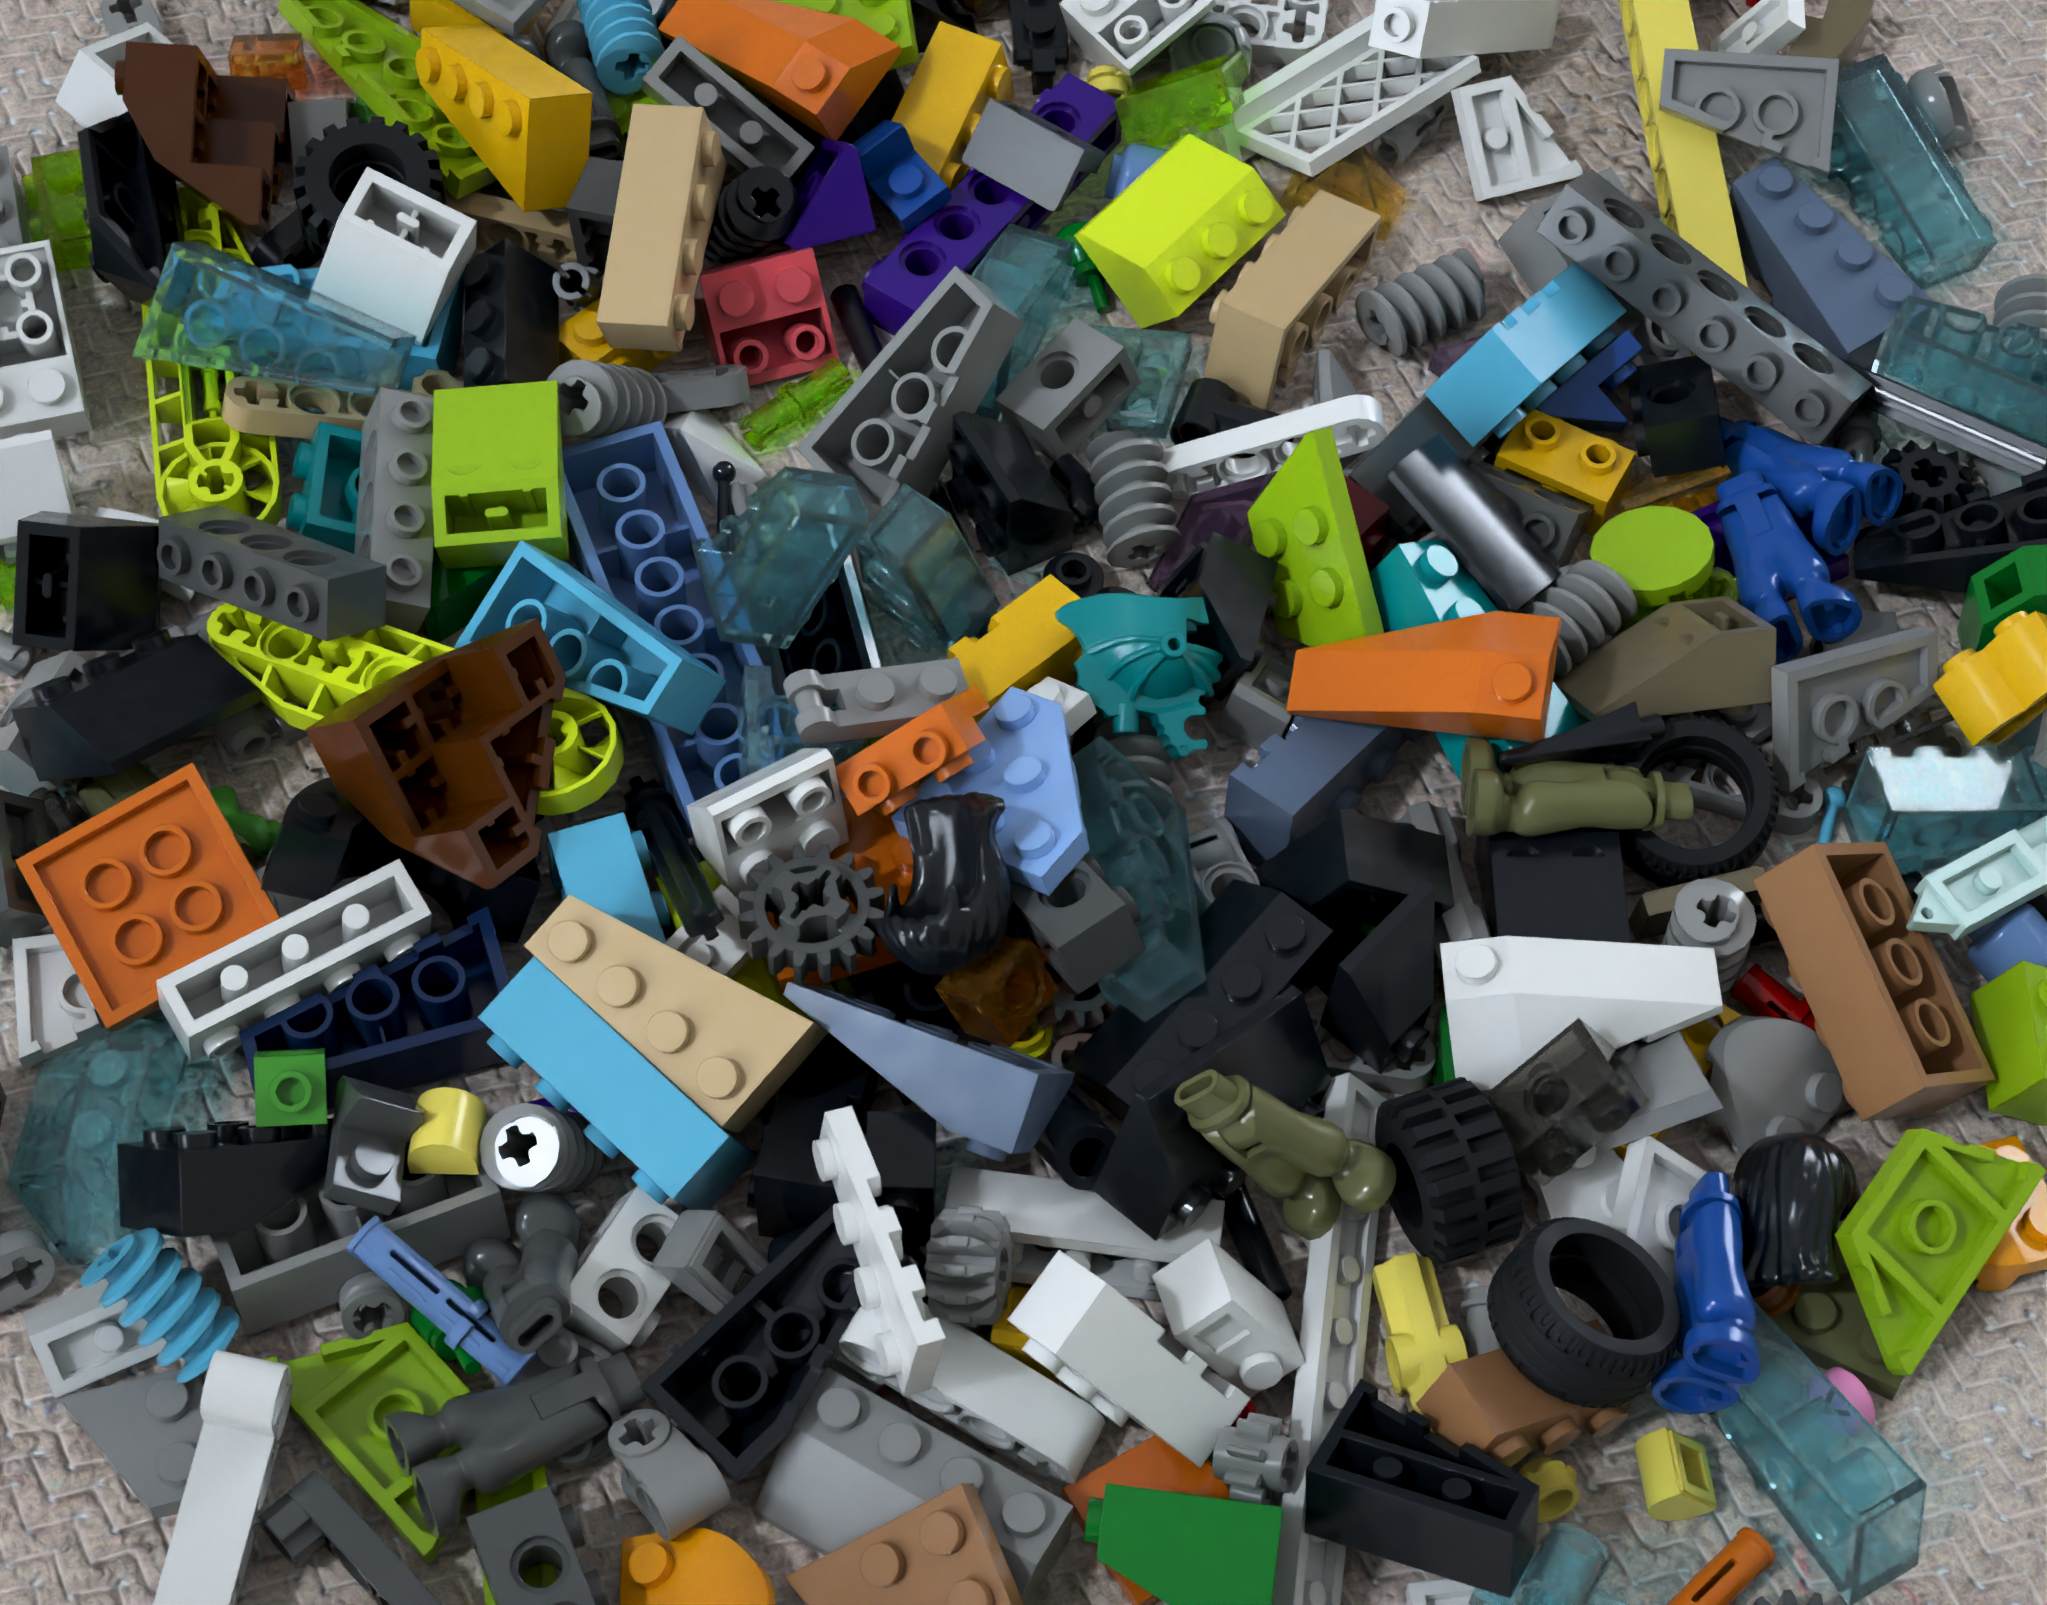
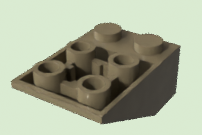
M1728 596L1669 602L1588 654L1581 663H1574L1566 676L1554 677L1553 682L1573 708L1590 721L1634 701L1637 705L1639 717L1659 714L1663 721L1678 716L1688 717L1693 715L1695 711L1711 709L1723 714H1744L1752 711L1753 704L1772 702L1771 666L1776 665V628Z

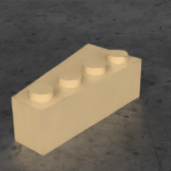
M570 894L524 945L526 949L721 1128L737 1133L742 1132L829 1033L817 1023Z

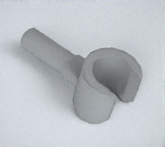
M12 627L9 632L0 630V671L12 678H18L31 665L34 649L33 647L12 645Z

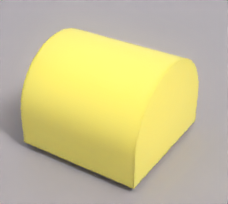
M451 1087L434 1088L422 1093L417 1100V1104L425 1111L424 1120L410 1139L407 1157L410 1174L479 1175L481 1165L479 1144L483 1129L487 1125L488 1120L486 1107L482 1100L468 1091Z
M1667 1427L1646 1434L1636 1441L1634 1448L1647 1512L1651 1518L1661 1521H1678L1695 1518L1717 1510L1705 1445Z

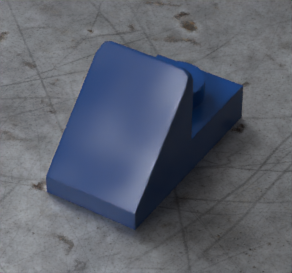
M883 120L851 144L858 149L866 188L906 233L953 199L948 186L914 150L906 128L901 123Z
M1626 330L1536 407V410L1555 418H1561L1566 423L1583 430L1611 433L1622 432L1627 426L1628 420L1600 388L1605 386L1612 393L1638 370L1632 361L1643 347Z

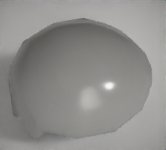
M1209 11L1175 39L1168 49L1172 84L1189 100L1196 103L1215 105L1232 99L1246 82L1252 66L1253 52L1249 35L1245 27L1240 25L1239 20L1227 13Z
M1942 64L1921 69L1913 74L1905 87L1902 102V115L1905 127L1919 145L1936 152L1955 149L1974 142L1972 129L1953 76L1949 72L1935 73L1944 69Z

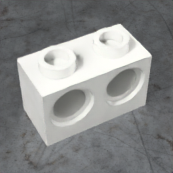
M638 1185L618 1199L578 1257V1270L570 1283L572 1311L565 1325L576 1334L583 1335L605 1345L613 1354L618 1353L629 1345L638 1349L648 1339L662 1317L654 1308L668 1289L675 1294L679 1288L658 1271L652 1262L647 1261L640 1255L636 1246V1237L638 1233L651 1237L660 1250L679 1215L666 1205H660ZM600 1288H607L619 1297L622 1304L620 1319L610 1317L601 1309L598 1301Z

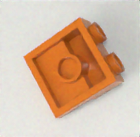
M977 685L939 703L835 767L838 783L858 816L877 805L884 816L919 796L913 786L915 782L933 772L938 782L941 783L974 763L967 751L986 740L974 717L990 708Z

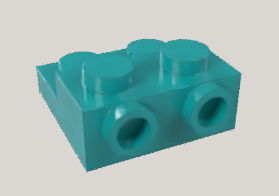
M319 421L310 443H299L293 464L292 476L304 480L302 494L294 492L291 497L286 517V528L297 530L298 534L354 553L362 431Z

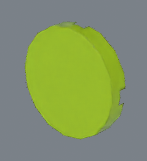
M1646 506L1627 510L1606 521L1593 536L1589 551L1590 560L1598 561L1612 568L1626 581L1635 595L1637 605L1642 606L1667 604L1670 602V596L1678 595L1685 591V597L1698 591L1712 575L1715 562L1714 541L1709 527L1692 513L1666 506Z

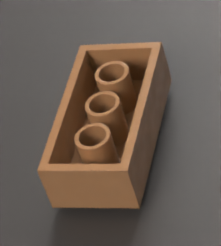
M1886 842L1813 843L1753 880L1762 900L1761 910L1763 916L1778 935L1788 958L1790 976L1805 995L1815 1018L1817 1036L1822 1044L1829 1049L1843 1080L1842 1090L1848 1103L1857 1111L1861 1122L1934 1113L1996 1080L1928 932L1910 931L1906 928L1915 904Z

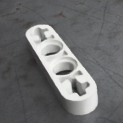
M1349 395L1172 446L1164 451L1163 458L1159 461L1168 470L1167 479L1163 483L1172 489V498L1177 500H1193L1273 478L1299 444L1287 442V440L1304 437L1307 432L1332 427L1339 458L1368 451L1377 447L1385 437L1382 404L1376 398L1368 395ZM1242 453L1255 454V456L1243 459L1230 457Z

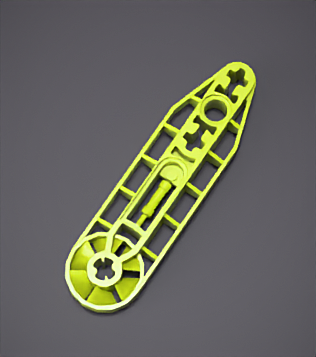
M181 187L177 189L196 314L184 319L141 304L157 502L162 517L214 505H220L252 517L253 512L249 499L255 498L267 504L256 519L277 525L282 516L284 502L278 436L239 432L225 423L223 418L220 417L222 407L219 401L217 380L219 377L218 367L225 368L227 384L231 379L239 377L240 371L262 364L263 377H272L269 349L205 330L203 325L218 273L253 269L256 267L229 218L188 188ZM227 243H230L233 249L228 248ZM153 331L175 333L176 344L155 352ZM195 370H200L204 393L203 411L204 416L207 417L199 420L194 380ZM157 377L179 378L180 391L159 398ZM161 423L183 424L184 438L162 445ZM249 469L259 472L267 479L265 483L254 491H247L245 485L249 477Z
M228 603L217 607L207 621V632L211 647L258 688L262 702L289 725L304 731L355 696L424 661L454 650L452 647L386 624L384 627L325 641ZM383 646L388 647V648H391V649H394V650H397V651L402 652V653H405V654H407V655L405 656V655L399 654V653H397V652H394V651L385 649V648H383ZM564 687L562 702L553 704L548 737L556 740L548 790L540 791L536 814L546 816L576 812L599 800L614 785L624 763L623 741L617 725L607 708L586 694ZM287 698L291 701L308 706V708L306 710L304 708L284 702L283 700ZM593 720L608 729L610 734L594 747L588 748L584 743L579 728ZM590 755L602 760L594 770Z

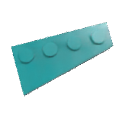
M1441 539L1398 544L1369 573L1384 633L1498 611L1468 570ZM1554 682L1545 738L1585 723ZM1434 731L1461 782V763L1465 740L1467 737L1478 736ZM1482 737L1490 742L1495 754L1497 767L1503 773H1510L1514 765H1502L1499 755L1503 751L1531 743ZM1567 760V761L1581 762L1582 760Z

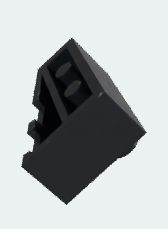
M830 1033L823 1038L779 1088L774 1108H769L767 1111L762 1133V1146L750 1178L747 1194V1208L755 1209L757 1213L759 1236L775 1238L777 1235L788 1230L812 1225L838 1200L832 1180L822 1182L812 1151V1142L820 1138L825 1112L852 1105L865 1137L867 1111H871L879 1073Z
M1361 1378L1306 1468L1305 1533L1511 1598L1536 1550L1539 1485L1467 1442L1458 1448L1430 1431L1431 1420L1414 1410L1406 1416L1378 1400V1388Z

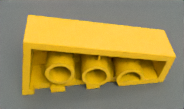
M484 23L421 28V48L417 50L415 56V67L419 77V84L523 212L566 208L589 159L592 92Z
M1052 574L1046 576L994 614L988 625V633L982 638H968L964 636L948 648L947 659H959L968 687L971 688L977 685L990 708L974 717L976 723L986 715L1011 686L1027 691L1047 676L1070 686L1077 681L1078 677L1074 663L1081 657L1083 650L1075 635L1057 621L1055 612L1066 603L1081 598ZM885 736L872 737L869 740L871 744H874ZM932 773L919 780L920 786Z

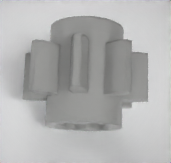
M1249 1412L1247 1419L1238 1418L1236 1427L1224 1426L1221 1429L1214 1447L1212 1469L1216 1479L1223 1480V1483L1231 1485L1230 1500L1263 1504L1265 1499H1274L1275 1491L1286 1493L1291 1488L1297 1472L1299 1448L1295 1439L1287 1438V1435L1280 1434L1282 1427L1281 1418Z

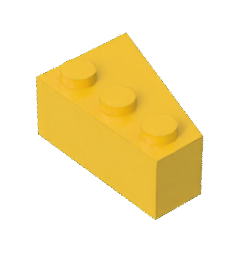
M940 21L892 118L893 122L901 123L906 128L914 150L944 181L950 191L963 180L964 174L969 168L962 161V156L989 98L1011 101L1015 96L1011 80V68L1007 65L1002 43Z

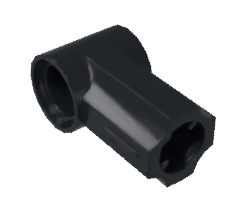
M1199 378L1192 382L1169 431L1170 438L1175 445L1281 414L1240 402L1235 391L1226 383L1217 379ZM1294 438L1287 440V442H1293ZM1242 453L1235 454V456L1250 458L1255 456V454Z

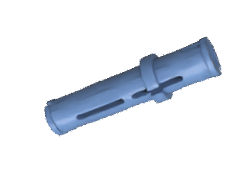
M378 1216L371 1218L352 1238L346 1251L350 1255L356 1256L392 1287L399 1296L407 1300L446 1334L444 1343L452 1350L456 1351L461 1347L501 1381L502 1386L513 1384L535 1358L536 1352L520 1354L511 1350L503 1341L494 1319L489 1315L491 1309L484 1300L479 1299L476 1302L471 1300L435 1269L429 1261L421 1257L385 1226Z

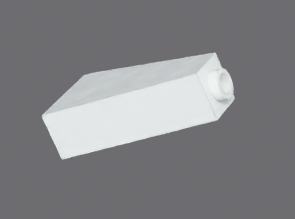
M1376 0L1368 46L1418 59L1552 48L1561 0Z

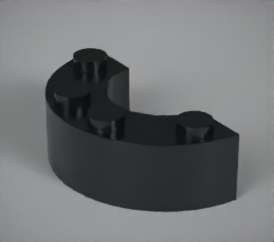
M330 777L308 785L289 803L262 877L261 890L316 901L328 895L331 889L343 879L367 875L400 859L415 886L433 897L449 914L454 930L468 923L467 916L488 906L497 939L518 943L542 884L540 872L534 858L495 888L485 890L390 842L335 788Z

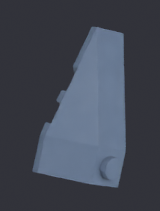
M787 982L783 993L786 998L943 1127L969 1138L966 1145L967 1150L989 1159L1005 1162L1008 1153L1031 1152L1069 1090L1075 1075L1072 1071L991 1043L988 1046L969 1041L967 1046L957 1043L958 1035L954 1034L951 1029L914 1019H906V1022L902 1023L895 1020L897 1013L888 1008L813 983Z

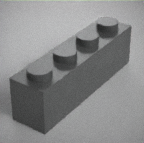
M1426 396L1347 477L1390 506L1386 534L1389 536V539L1392 538L1397 544H1402L1425 520L1388 479L1387 472L1414 450L1440 433L1468 465L1483 461L1490 452L1482 445L1488 438L1497 445L1507 434L1499 439L1491 431L1472 447Z

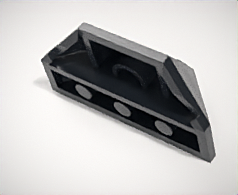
M129 111L79 131L77 134L87 206L83 210V216L90 229L92 251L89 253V260L94 272L104 283L111 282L129 300L184 319L195 315L196 309L176 180L166 174L156 163Z

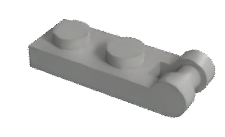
M958 658L820 675L818 671L813 669H803L790 674L783 682L788 703L792 707L797 708L799 713L795 718L799 738L804 744L808 745L887 736L939 703L969 689ZM836 704L837 711H832L826 705Z

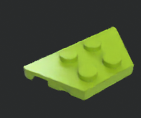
M1332 427L1307 432L1247 512L1256 551L1278 562L1272 588L1278 590L1277 601L1272 610L1277 632L1310 647L1384 633Z
M1924 1128L1907 1129L1835 1233L1839 1248L1885 1365L1894 1376H1911L2047 1172L2040 1164L2031 1161L2019 1162L1996 1155L1995 1150L1973 1143L1960 1144L1954 1142L1950 1136Z
M408 1322L374 1330L369 1336L362 1339L343 1338L320 1344L321 1352L280 1362L281 1364L289 1365L293 1379L289 1411L428 1566L437 1558L447 1535L435 1538L430 1531L415 1495L412 1476L407 1478L399 1467L390 1447L383 1419L384 1416L398 1410L412 1411L423 1415H434V1413L440 1411L446 1401L471 1391L444 1361L437 1356ZM277 1356L263 1359L279 1363ZM455 1446L449 1449L446 1448L436 1459L451 1456L462 1449ZM466 1491V1493L462 1496L461 1505H462V1503H463V1501H464V1499H465V1497H466L468 1491Z

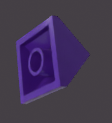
M823 138L795 185L800 202L798 219L792 230L774 242V244L794 250H801L876 231L858 149L848 142Z

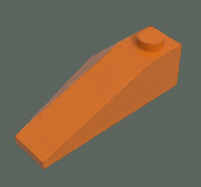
M678 0L657 28L660 34L672 41L678 35L682 36L732 79L830 140L839 139L902 52L899 45L855 18L771 0Z
M1492 611L1296 650L1286 712L1288 715L1531 743L1545 739L1562 623L1561 618Z

